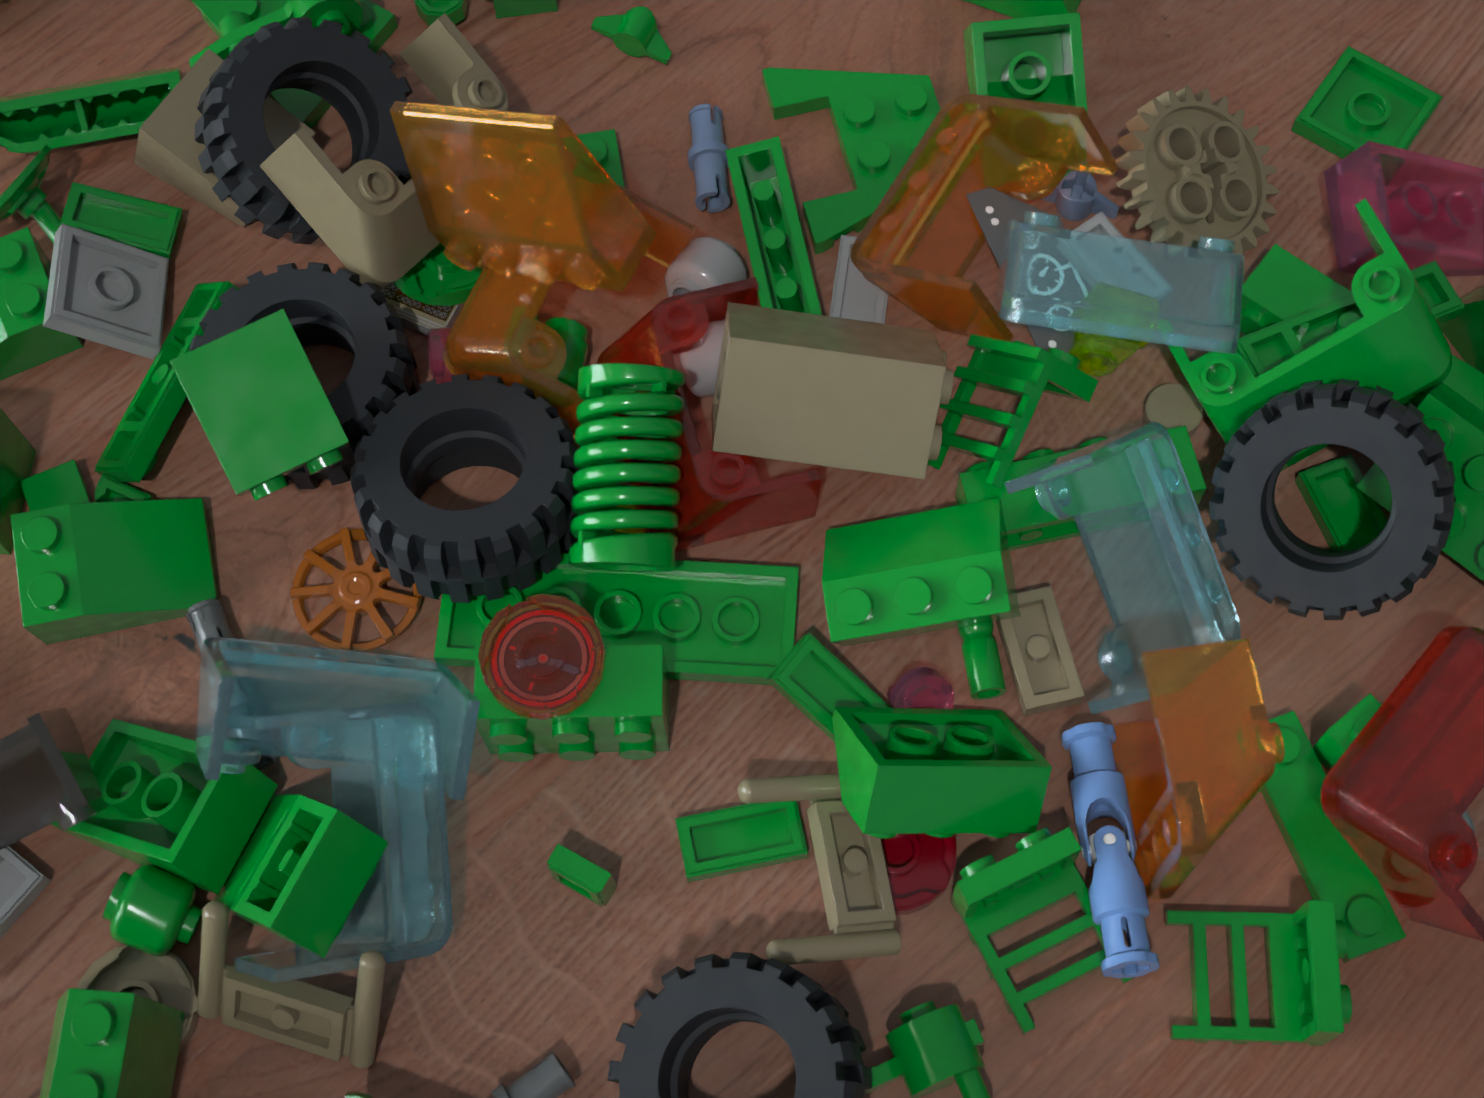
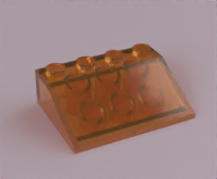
M395 101L390 109V113L428 229L445 247L444 255L448 260L468 271H472L476 267L493 270L505 277H512L514 274L531 276L547 284H552L554 281L573 283L589 291H594L596 288L624 291L657 233L561 116Z

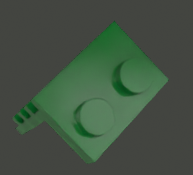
M971 334L967 345L975 350L968 366H957L954 377L960 379L961 382L954 398L950 399L948 405L940 404V408L947 411L941 425V449L938 459H928L927 465L940 470L948 449L992 461L994 463L985 482L994 487L1001 488L1042 393L1046 392L1090 402L1098 380L1079 370L1081 360L1065 351L1051 347L1046 351L1020 341L1009 342ZM981 387L1022 397L1014 415L969 403L975 388ZM962 418L1008 429L1001 447L955 435Z
M1070 827L1053 835L1048 828L1040 829L1017 842L1015 847L1018 852L999 862H996L993 855H989L969 864L959 872L962 880L956 882L950 900L955 912H958L963 920L973 946L976 945L991 980L994 979L1009 1014L1012 1013L1023 1035L1036 1028L1025 1008L1026 1005L1101 968V962L1106 959L1105 950L1102 949L1019 992L1016 991L1007 974L1008 971L1091 929L1094 930L1104 948L1101 927L1093 922L1088 896L1089 890L1074 865L1082 849ZM1075 896L1085 914L1084 916L1000 958L998 957L988 938ZM1135 977L1122 978L1121 981L1124 984L1134 979Z
M1307 900L1294 913L1173 910L1165 912V925L1188 926L1193 1026L1172 1025L1170 1027L1171 1040H1192L1194 1043L1231 1041L1233 1044L1269 1042L1271 1045L1307 1043L1309 1046H1323L1344 1033V1024H1349L1351 1021L1352 998L1348 985H1342L1340 982L1339 959H1344L1347 935L1344 922L1335 918L1334 901ZM1206 926L1226 927L1231 1026H1211ZM1244 927L1264 929L1270 1027H1250Z

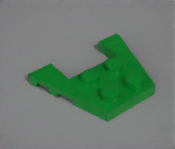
M771 67L762 69V82L774 120L822 109L829 110L854 189L853 191L803 202V217L815 255L834 247V241L840 238L841 235H845L852 230L855 233L862 231L872 225L873 218L897 204L902 208L958 175L959 162L929 75Z

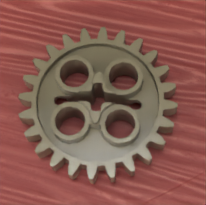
M1186 86L1176 93L1170 89L1137 109L1138 115L1125 123L1130 132L1118 139V144L1128 153L1115 160V165L1128 171V176L1117 182V187L1131 190L1133 196L1123 206L1127 210L1138 209L1141 213L1135 228L1138 230L1149 225L1153 229L1150 245L1154 247L1163 241L1168 242L1167 257L1173 259L1184 253L1187 266H1192L1200 261H1203L1206 268L1220 262L1225 264L1259 245L1257 238L1268 233L1270 230L1264 220L1276 215L1277 212L1266 201L1279 194V189L1267 183L1266 178L1277 172V169L1272 165L1263 164L1262 157L1270 151L1269 145L1256 146L1253 141L1258 134V126L1250 127L1247 130L1242 126L1245 111L1240 109L1231 115L1228 113L1227 97L1223 96L1212 103L1209 89L1205 88L1194 95L1190 86Z

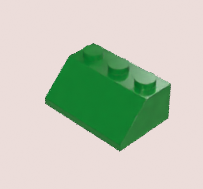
M1000 498L826 530L822 588L832 643L852 646L1021 616Z
M834 707L832 720L841 800L863 834H869L878 838H893L897 834H927L937 838H949L955 833H983L990 837L1004 838L1011 833L1036 832L1052 766L1002 710Z

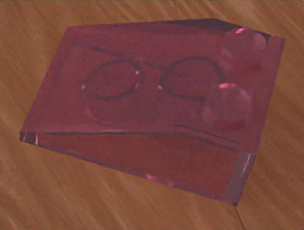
M1368 141L1324 171L1338 271L1356 274L1361 266L1377 257L1376 252L1365 236L1355 207L1356 203L1366 198L1410 270L1436 260L1446 277L1484 275L1483 168Z

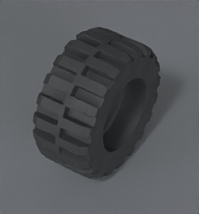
M308 17L291 18L284 27L275 21L260 27L253 37L247 35L233 48L210 77V83L202 92L197 106L202 116L195 123V141L199 144H205L206 148L198 156L203 173H215L218 182L212 187V190L221 202L230 197L240 207L234 215L246 225L257 219L264 223L262 234L278 240L285 233H292V240L297 244H311L320 236L259 166L276 151L268 138L263 119L264 101L271 92L284 88L301 89L314 93L331 104L343 118L350 133L352 142L350 167L361 160H376L390 168L402 184L405 185L412 179L415 173V168L410 163L417 159L421 152V138L412 135V131L421 125L419 108L417 106L409 107L406 98L413 91L406 77L397 79L390 68L395 64L394 60L385 51L379 56L368 48L371 39L357 30L349 37L341 33V23L326 19L317 28L312 27V20Z
M309 262L307 269H298L295 263L277 265L278 272L264 276L261 270L246 277L249 282L247 285L239 290L232 286L221 295L219 299L222 305L217 311L210 308L199 323L204 334L203 336L195 335L192 338L189 351L284 309L302 347L309 345H332L354 354L353 365L348 376L332 394L327 396L350 445L340 449L344 460L312 475L307 466H304L284 476L287 482L288 479H292L298 489H316L318 487L317 480L329 479L331 485L334 486L349 481L346 473L350 472L356 463L353 455L356 446L363 435L369 436L367 426L380 411L387 414L391 410L389 403L404 392L409 396L419 392V379L415 371L417 364L399 315L393 305L387 304L384 293L373 283L364 282L361 284L359 274L345 268H339L336 274H334L329 264Z
M468 374L451 375L452 381L437 384L434 379L418 386L419 392L411 396L404 392L389 403L391 410L387 414L380 411L367 426L369 436L363 435L353 454L356 463L351 468V486L364 534L369 542L372 555L380 567L389 569L391 578L408 588H411L416 583L418 594L439 600L442 593L450 595L451 602L471 603L472 596L486 595L487 601L503 598L504 590L516 586L519 591H522L535 584V574L541 570L545 574L550 573L562 561L560 549L567 551L574 544L576 537L570 532V522L578 516L571 509L572 498L579 493L573 486V475L580 470L574 464V452L577 450V447L574 444L573 432L568 422L559 417L558 409L548 399L539 396L535 400L534 390L515 381L511 387L504 385L503 378L497 376L483 375L482 380H470ZM466 467H494L507 471L519 478L516 484L504 496L476 509L461 511L445 510L433 507L420 500L425 491L436 480L452 471Z
M1340 379L1337 384H1323L1322 380L1304 383L1299 389L1288 392L1285 390L1274 396L1259 410H1256L1234 433L1223 449L1225 453L1221 461L1215 467L1211 483L1216 487L1214 496L1209 500L1210 519L1218 520L1219 530L1214 537L1220 552L1230 551L1235 560L1230 569L1241 582L1250 577L1260 586L1255 595L1270 605L1274 598L1278 597L1291 603L1288 613L1305 618L1309 609L1323 611L1324 620H1343L1347 611L1358 610L1361 617L1380 612L1383 602L1389 599L1396 603L1412 593L1414 584L1420 578H1427L1435 567L1442 548H1445L1451 529L1456 497L1454 496L1455 474L1452 461H1448L1444 453L1445 443L1437 429L1431 431L1422 420L1424 414L1413 404L1409 403L1407 406H1404L1392 398L1394 392L1378 385L1375 390L1360 387L1358 380ZM1336 444L1355 449L1372 459L1385 473L1392 493L1391 514L1380 534L1367 545L1343 551L1318 548L1297 537L1283 522L1274 500L1275 485L1279 473L1294 455L1311 446Z
M733 952L730 958L723 959L714 953L695 958L694 969L687 971L677 966L661 976L665 988L658 994L646 990L634 1004L635 1008L642 1013L635 1026L622 1023L615 1040L626 1044L622 1062L610 1060L607 1080L619 1084V1098H689L690 1074L696 1057L704 1045L716 1033L727 1026L738 1022H754L768 1026L788 1044L796 1070L794 1098H864L865 1090L872 1089L871 1068L863 1065L861 1053L866 1050V1046L860 1031L849 1023L847 1019L849 1013L839 1000L827 993L822 985L793 967L773 958L766 960L753 953Z

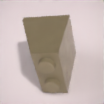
M208 48L139 128L134 163L244 228L246 224L234 215L240 207L230 197L223 202L220 201L212 190V187L218 182L215 173H203L198 156L206 148L205 144H199L195 141V123L202 116L197 106L202 92L210 83V77L224 61ZM267 96L263 106V119L266 133L275 150L301 127L307 131L312 139L314 138L316 132L270 96Z

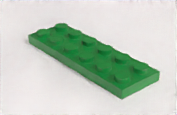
M561 553L562 561L550 573L545 574L542 570L535 574V584L522 591H519L516 586L504 590L503 598L487 601L486 595L472 596L471 603L451 602L450 595L442 594L434 659L437 665L475 667L476 647H488L495 631L504 621L521 610L534 606L548 605L566 608L582 617L594 630L600 645L663 644L669 679L771 685L766 679L794 647L799 567L675 560L677 564L676 571L618 572L572 567L568 565L569 554ZM540 625L522 632L516 637L510 647L576 646L577 643L569 633L561 628L551 625ZM555 629H557L558 632H557L556 636H555V637H552V635H553Z

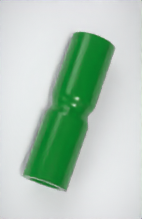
M993 621L957 627L958 633L963 640L962 654L971 698L974 700H986L1005 694L1006 686L998 646L992 635Z

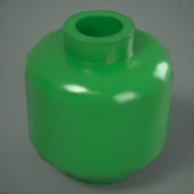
M146 864L137 868L133 874L125 871L121 874L109 897L102 918L111 921L110 935L115 941L153 956L161 957L169 953L177 941L187 945L190 943L202 917L203 909L193 906L196 897V887L193 883L153 865Z

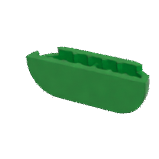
M181 68L144 71L1 97L0 146L7 148L10 152L30 153L40 151L46 144L54 149L137 134L141 125L182 79Z

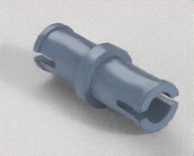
M700 104L693 107L688 114L692 147L687 153L688 165L694 172L696 207L703 211L706 208L705 198H707L708 213L725 210L730 204L726 173L729 165L725 152L729 148L724 144L722 110L715 105L712 109L713 119L711 120V104Z

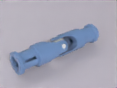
M1090 722L1076 725L1064 731L1061 741L1063 748L1070 751L1074 779L1070 782L1069 787L1082 856L1088 867L1092 866V863L1094 864L1093 878L1088 896L1093 922L1100 925L1106 959L1101 962L1102 974L1105 977L1117 979L1133 978L1158 970L1160 962L1158 955L1150 950L1145 918L1150 915L1147 893L1143 879L1133 862L1137 851L1136 835L1125 778L1122 773L1117 772L1112 744L1117 739L1116 730L1113 725L1103 722ZM1106 817L1117 820L1124 828V831L1115 826L1107 825L1098 829L1096 833L1088 838L1086 827L1090 821ZM1123 930L1126 932L1128 947L1125 945Z

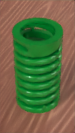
M627 363L593 364L578 369L577 394L583 402L576 407V418L581 425L575 430V441L581 447L574 452V464L580 470L573 475V486L579 493L573 496L571 509L578 516L570 522V532L578 539V542L569 548V566L618 572L676 571L675 547L678 544L676 534L672 532L631 534L612 531V529L676 528L679 524V517L674 511L639 510L618 506L673 507L680 501L678 490L668 487L628 486L616 483L675 484L681 478L679 467L670 464L625 463L614 460L631 459L672 462L679 460L682 456V448L678 443L671 441L622 440L612 437L627 436L645 439L679 438L683 433L682 423L676 419L664 417L679 414L684 408L683 398L675 394V390L681 388L685 383V374L659 366ZM614 413H615V414L625 415L626 417H620V416H615V415H611V414H614Z

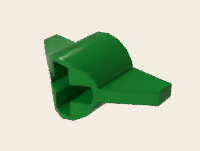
M637 6L627 11L626 14L595 17L591 25L592 30L613 39L616 47L632 57L646 55L665 65L668 64L672 52L657 30L654 15L647 7Z

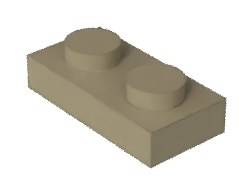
M1047 586L1017 593L1021 616L997 620L996 624L1023 716L1081 704L1085 695L1052 587Z

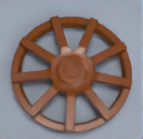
M346 527L339 529V533L322 540L311 550L307 549L302 555L304 559L295 573L293 585L290 588V597L298 622L313 640L329 649L340 652H366L380 648L401 635L415 618L423 595L418 594L416 583L413 584L412 596L383 589L382 585L393 579L389 569L378 573L375 572L378 562L372 555V551L364 564L358 565L353 541H367L363 528L350 530ZM342 544L346 568L339 570L321 557L331 549ZM313 566L330 576L334 581L330 585L304 587ZM332 597L334 600L310 621L305 610L304 599ZM382 601L408 608L402 620L392 630H390L377 610ZM341 610L346 613L342 642L327 637L320 632L325 623ZM368 615L382 636L371 641L354 643L357 617Z

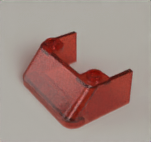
M756 277L679 294L662 300L605 348L600 354L597 364H643L677 370L673 354L686 352L698 347L708 334L709 322L726 318L728 302L757 306L759 286ZM682 387L676 389L675 394L683 398V410L679 414L664 417L676 419L682 423L683 433L679 438L645 439L627 436L614 437L622 440L671 441L681 446L682 456L677 461L656 462L620 459L621 462L658 463L679 467L681 478L675 484L627 482L628 486L668 487L678 490L680 501L673 507L634 505L635 509L666 510L677 513L679 524L674 529L641 528L642 533L672 532L676 534L678 544L675 547V552L816 516L822 481L819 468L761 482L756 465L750 456L712 451V449L702 451ZM614 413V414H611V415H615V416L626 417L625 415H620V414H615V413Z
M1451 625L1438 633L1328 772L1321 788V804L1329 820L1411 921L1484 942V921L1459 891L1473 872L1478 858L1476 836L1462 815L1484 787V630L1477 627Z

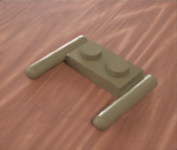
M839 774L743 779L738 785V796L745 804L809 800L810 807L807 809L826 917L829 932H834L833 935L772 940L766 947L767 960L773 958L787 965L898 955L901 950V939L898 931L893 926V922L897 919L881 839L869 834H863L843 805Z
M211 901L204 906L202 911L197 1006L199 1016L205 1019H215L222 1016L223 1025L338 1062L342 1056L349 1057L350 1063L357 1068H368L373 1065L386 964L385 956L381 952L368 950L361 955L354 1006V998L239 961H236L232 967L226 965L229 921L228 906L221 901Z

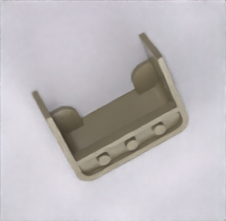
M445 13L409 44L400 55L465 134L410 181L403 185L390 168L379 161L371 159L356 162L342 174L303 127L296 131L259 165L345 267L359 274L360 283L370 282L379 289L390 286L404 276L505 186L512 175L506 90L500 80Z

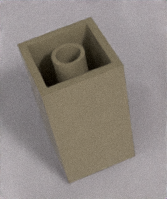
M728 302L711 410L712 451L925 479L928 459L937 460L941 449L942 426L935 425L939 404L948 405L952 394L954 375L952 369H946L947 353L946 351H941L936 335L932 330Z

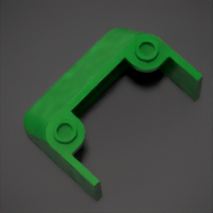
M1366 198L1356 203L1355 207L1365 236L1376 252L1377 257L1361 266L1352 281V295L1363 315L1362 318L1257 377L1254 376L1246 360L1232 350H1213L1193 361L1167 318L1162 315L1154 320L1189 385L1225 445H1227L1234 433L1245 421L1271 398L1285 390L1291 392L1299 389L1304 383L1322 380L1323 384H1337L1340 379L1358 380L1360 387L1375 390L1378 385L1394 392L1392 398L1404 405L1437 387L1448 377L1453 362L1449 344L1411 270ZM1319 444L1302 450L1294 455L1283 466L1281 471L1330 444Z

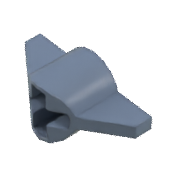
M1085 169L1071 171L1060 182L1034 185L1031 196L1032 198L1055 203L1058 213L1069 221H1080L1087 218L1091 213L1098 214L1101 211L1106 217L1116 219L1119 206L1097 191L1094 177Z

